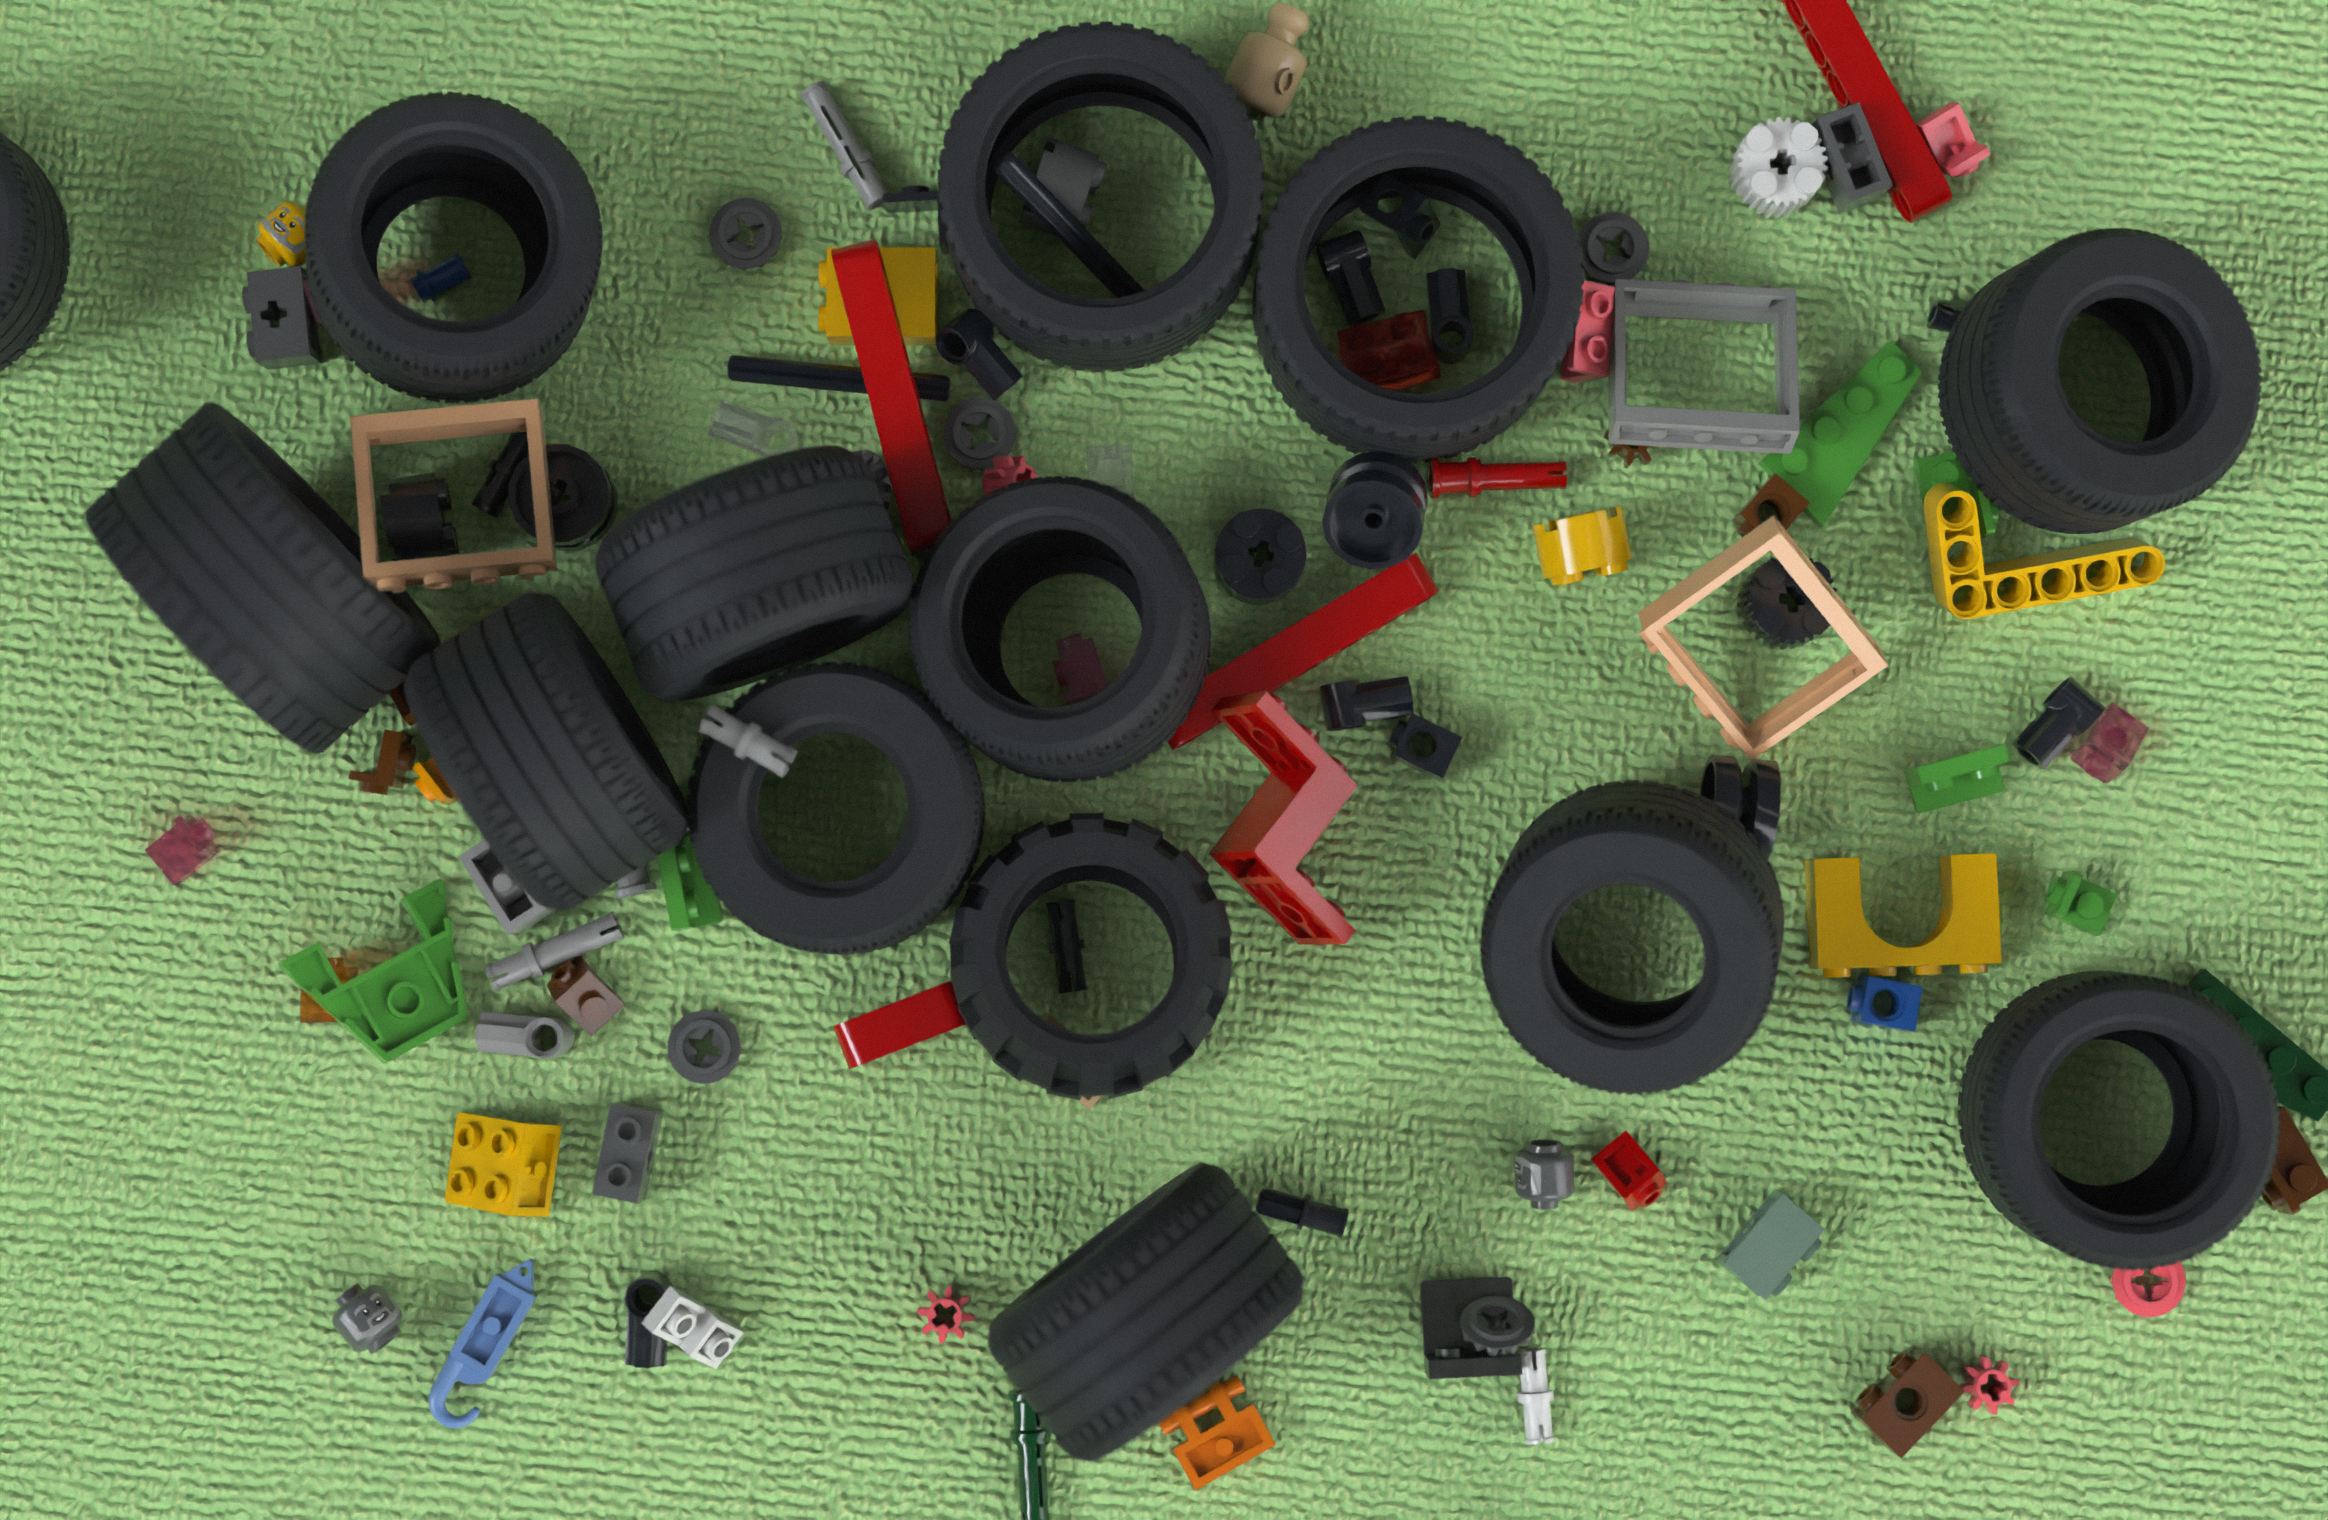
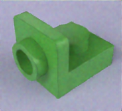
M2075 871L2063 872L2061 877H2055L2045 896V901L2049 902L2045 914L2091 935L2100 936L2118 894L2082 879L2083 875Z

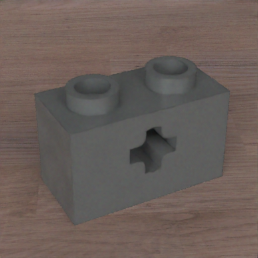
M1860 102L1820 116L1814 121L1812 126L1817 129L1818 138L1822 139L1819 145L1826 148L1823 155L1828 156V160L1824 164L1828 166V169L1824 175L1826 176L1825 180L1838 213L1841 214L1881 199L1893 185Z
M301 266L247 272L248 286L242 289L243 305L246 313L251 314L252 331L247 332V347L250 356L255 358L256 362L267 370L321 364L316 310L310 295L306 270ZM282 310L287 314V317L281 318L279 327H277L272 322L280 318V311Z
M622 1101L610 1104L592 1195L632 1203L646 1200L664 1110Z

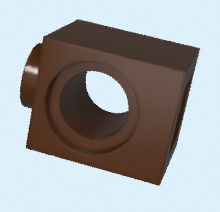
M1775 473L1764 482L1732 521L1739 526L1737 532L1743 538L1762 524L1758 517V507L1761 504H1768L1776 510L1778 521L1787 530L1810 502Z

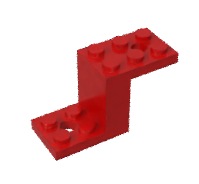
M1263 691L1222 697L1211 711L1263 763L1271 774L1212 848L1209 855L1298 944H1346L1356 930L1344 919V911L1334 902L1324 899L1314 889L1315 882L1302 870L1296 869V866L1358 785L1347 775L1348 770L1346 766L1337 758L1328 755L1316 743L1318 741L1316 735L1306 726L1298 724L1286 712L1287 706L1278 696Z

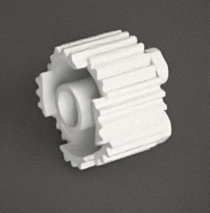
M1777 117L1774 122L1771 119H1767L1764 125L1759 123L1744 137L1732 157L1733 162L1728 168L1731 171L1728 180L1733 181L1730 189L1736 190V196L1742 195L1743 199L1741 202L1743 204L1748 202L1750 210L1757 208V213H1764L1767 219L1772 214L1775 219H1778L1782 214L1784 217H1787L1793 210L1798 211L1802 205L1807 204L1821 187L1826 177L1824 173L1828 169V166L1824 165L1828 160V156L1823 155L1826 148L1819 145L1822 139L1818 138L1817 129L1808 122L1800 123V120L1791 123L1789 117L1784 122L1780 117ZM1772 162H1777L1785 169L1783 175L1778 174V168L1772 169L1770 167Z

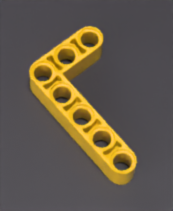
M1940 483L1933 486L1924 498L1923 508L1934 596L1936 602L1942 608L1961 619H1972L2147 586L2155 583L2165 570V559L2159 549L2132 537L1983 564L1978 511L1975 499L1969 493L1950 483ZM1957 497L1958 506L1952 515L1943 517L1942 507L1949 498ZM1962 541L1963 550L1960 556L1952 561H1948L1947 553L1950 546L1955 542ZM2143 552L2144 561L2138 569L2131 571L2130 566L2133 557L2137 553ZM2099 560L2100 569L2093 578L2087 579L2086 570L2092 562ZM2055 568L2056 578L2054 582L2047 587H2042L2041 583L2044 574L2048 570ZM2011 577L2012 586L2006 594L1998 596L1997 587L2004 578ZM1963 585H1967L1968 594L1966 598L1958 604H1953L1952 599L1955 590Z

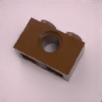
M1915 1347L1910 1352L1907 1350L1900 1352L1889 1363L1887 1370L1890 1373L1878 1386L1872 1383L1859 1394L1855 1401L1858 1407L1852 1412L1890 1452L1900 1458L1920 1440L1965 1392L1925 1352ZM1911 1388L1914 1394L1912 1405L1906 1410L1898 1411L1895 1406L1897 1393L1901 1389Z

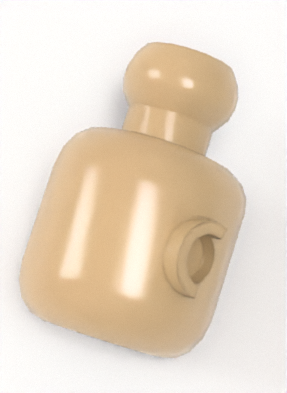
M1277 2L1270 8L1267 16L1269 25L1265 33L1252 31L1242 37L1224 75V82L1231 84L1237 93L1238 101H1242L1246 109H1251L1252 112L1270 118L1281 116L1286 112L1307 66L1305 55L1294 46L1298 37L1307 31L1309 16L1305 12L1283 2Z

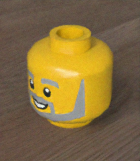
M284 201L258 223L260 236L256 239V242L278 267H282L284 264L289 267H296L306 262L305 214L307 204L301 207L294 201Z

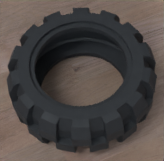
M1104 813L1069 814V820L1045 825L1043 821H1040L1012 835L1011 842L995 856L988 855L968 881V890L960 907L956 908L949 940L951 982L953 983L958 1002V1010L973 1039H977L993 1057L992 1061L1019 1082L1023 1079L1046 1089V1094L1081 1100V1097L1084 1096L1116 1098L1142 1091L1144 1086L1163 1076L1169 1077L1194 1055L1201 1042L1211 1032L1228 994L1233 967L1230 952L1232 931L1224 902L1217 899L1208 882V872L1188 849L1181 852L1163 839V831L1133 818L1130 824L1104 819ZM1080 881H1099L1117 885L1145 901L1163 923L1173 951L1174 970L1172 983L1161 1002L1137 1023L1122 1030L1106 1034L1086 1035L1073 1033L1044 1021L1024 1003L1017 993L1006 964V948L1011 932L1022 913L1036 899L1061 885Z

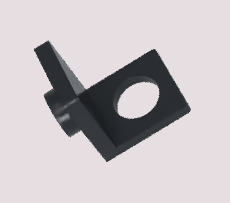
M1388 174L1382 176L1359 207L1362 213L1395 231L1407 255L1413 259L1417 258L1441 226L1434 209L1425 195ZM1393 191L1402 195V203L1397 210L1385 213L1378 209V201L1385 193Z
M913 185L903 187L902 193L883 194V204L886 213L938 211L939 245L942 254H949V245L940 214L938 191H929L927 186Z

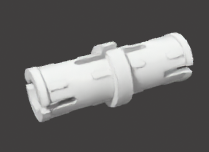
M1530 1348V1351H1527V1349L1516 1350L1521 1355L1522 1375H1520L1521 1391L1517 1392V1400L1523 1405L1525 1444L1538 1445L1541 1444L1540 1441H1544L1545 1444L1552 1443L1555 1440L1552 1432L1549 1401L1554 1400L1553 1390L1548 1389L1545 1361L1546 1350L1545 1348Z

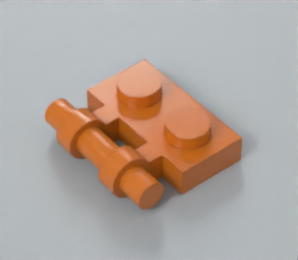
M1237 1374L1222 1383L1219 1379L1207 1387L1208 1391L1187 1402L1159 1423L1166 1436L1181 1427L1188 1439L1174 1446L1173 1451L1195 1491L1276 1445L1253 1402L1236 1411L1231 1399L1246 1391ZM1218 1407L1224 1418L1200 1431L1195 1419Z

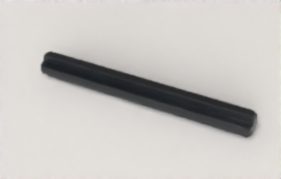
M1007 152L995 162V172L1003 182L1116 298L1145 291L1014 153Z
M739 355L730 356L728 361L727 374L732 381L868 394L861 367ZM913 372L919 399L948 400L951 388V381L948 376Z

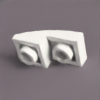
M672 1286L666 1290L642 1322L652 1334L678 1345L689 1357L714 1369L730 1354L733 1346L744 1333L738 1326L714 1310Z

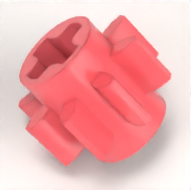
M1007 455L994 457L993 464L995 467L983 472L982 487L984 495L988 496L991 494V491L997 490L1002 486L1006 488L1011 483L1021 480L1026 482L1027 479L1037 478L1036 471L1030 465L1025 464V456L1011 457Z
M949 1284L946 1288L945 1295L939 1297L935 1291L930 1289L927 1292V1296L932 1305L930 1307L922 1306L917 1309L918 1314L927 1316L928 1323L924 1326L922 1333H928L932 1329L938 1332L940 1344L944 1343L947 1333L953 1331L957 1337L962 1339L965 1336V1332L960 1323L975 1319L974 1314L964 1311L963 1305L968 1302L970 1295L967 1294L960 1299L953 1295L952 1284ZM941 1303L945 1308L953 1305L957 1309L953 1316L954 1324L951 1325L948 1320H944L941 1323L936 1320L935 1317L939 1312L937 1304Z
M1979 1355V1365L1973 1368L1967 1365L1962 1366L1967 1375L1965 1383H1961L1959 1386L1965 1392L1972 1395L1967 1404L1970 1408L1976 1410L1985 1402L1987 1411L1997 1415V1405L2003 1402L2012 1405L2015 1403L2013 1398L2010 1397L2011 1387L2017 1386L2020 1383L2019 1380L2007 1377L2004 1374L2008 1370L2009 1363L1999 1360L1992 1368L1989 1357ZM1988 1376L1996 1379V1385H1992L1988 1389L1989 1394L1980 1390L1982 1384L1988 1383Z

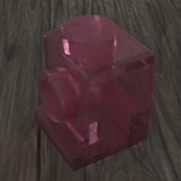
M1081 633L1055 641L1060 656L1059 660L1052 661L1059 686L1069 685L1071 691L1062 694L1066 706L1087 700L1108 687L1092 637L1083 640Z

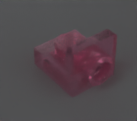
M2111 702L2096 721L2086 741L2074 750L2070 759L2083 768L2087 774L2107 784L2130 765L2149 727Z
M180 814L173 820L176 825L145 849L173 885H180L221 851L213 842L217 837L216 833L200 816L195 819L193 816Z

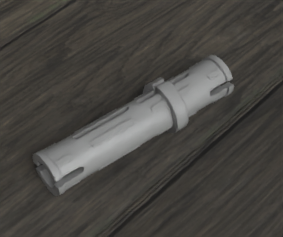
M819 81L810 85L801 93V98L806 102L822 133L841 162V173L844 178L851 179L869 211L884 205L883 194L890 192L873 166L875 158L870 151L863 149L848 120L828 90L826 82ZM827 112L829 113L830 117L832 118L833 122L838 128L840 134L842 135V140L838 135L837 131L835 130L834 126L832 125L830 119L828 118ZM850 152H852L855 160L857 161L863 173L865 174L866 179H864V177L862 176L861 171L852 159Z
M612 911L608 915L537 945H533L532 942L522 945V951L493 963L485 964L488 978L507 971L494 977L493 981H491L496 992L532 975L535 978H539L545 975L546 969L618 939H624L622 928L618 925L603 932V930L617 925L618 919Z

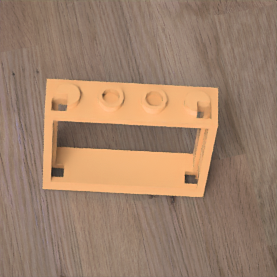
M538 398L350 416L363 576L379 591L392 590L393 594L405 591V586L424 584V587L427 589H444L453 586V581L470 579L473 584L486 585L499 582L500 576L518 575L523 580H534V576L547 575L546 572L558 571L543 412ZM527 431L537 547L380 563L370 446Z
M1774 515L1638 612L1642 630L1638 634L1647 643L1649 651L1654 655L1659 651L1669 662L1666 664V668L1674 681L1680 687L1688 684L1696 694L1693 697V701L1700 712L1707 719L1714 716L1723 726L1720 729V733L1729 746L1732 745L1735 750L1740 747L1750 760L1755 759L1888 666L1880 646ZM1771 550L1852 652L1748 724L1666 624Z

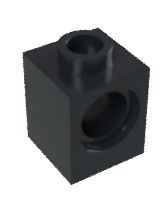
M1412 714L1407 723L1398 720L1387 744L1395 747L1390 758L1440 781L1444 777L1462 737ZM1423 733L1432 739L1434 750L1431 756L1421 758L1413 754L1410 749V740L1413 735Z

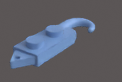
M533 1259L523 1262L503 1275L500 1273L494 1275L450 1351L449 1357L434 1381L428 1397L429 1409L434 1419L443 1426L450 1428L465 1427L472 1423L479 1415V1408L473 1407L467 1414L455 1416L447 1410L445 1400L456 1380L465 1384L476 1385L484 1383L493 1375L538 1297L534 1293ZM522 1267H526L528 1269L527 1275H524L521 1272Z

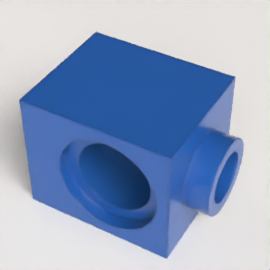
M1859 976L1857 984L1851 985L1847 998V1010L1852 1011L1851 1021L1915 1032L1923 986L1870 976ZM1880 990L1887 992L1892 1002L1889 1012L1883 1016L1875 1012L1872 1004L1875 994Z

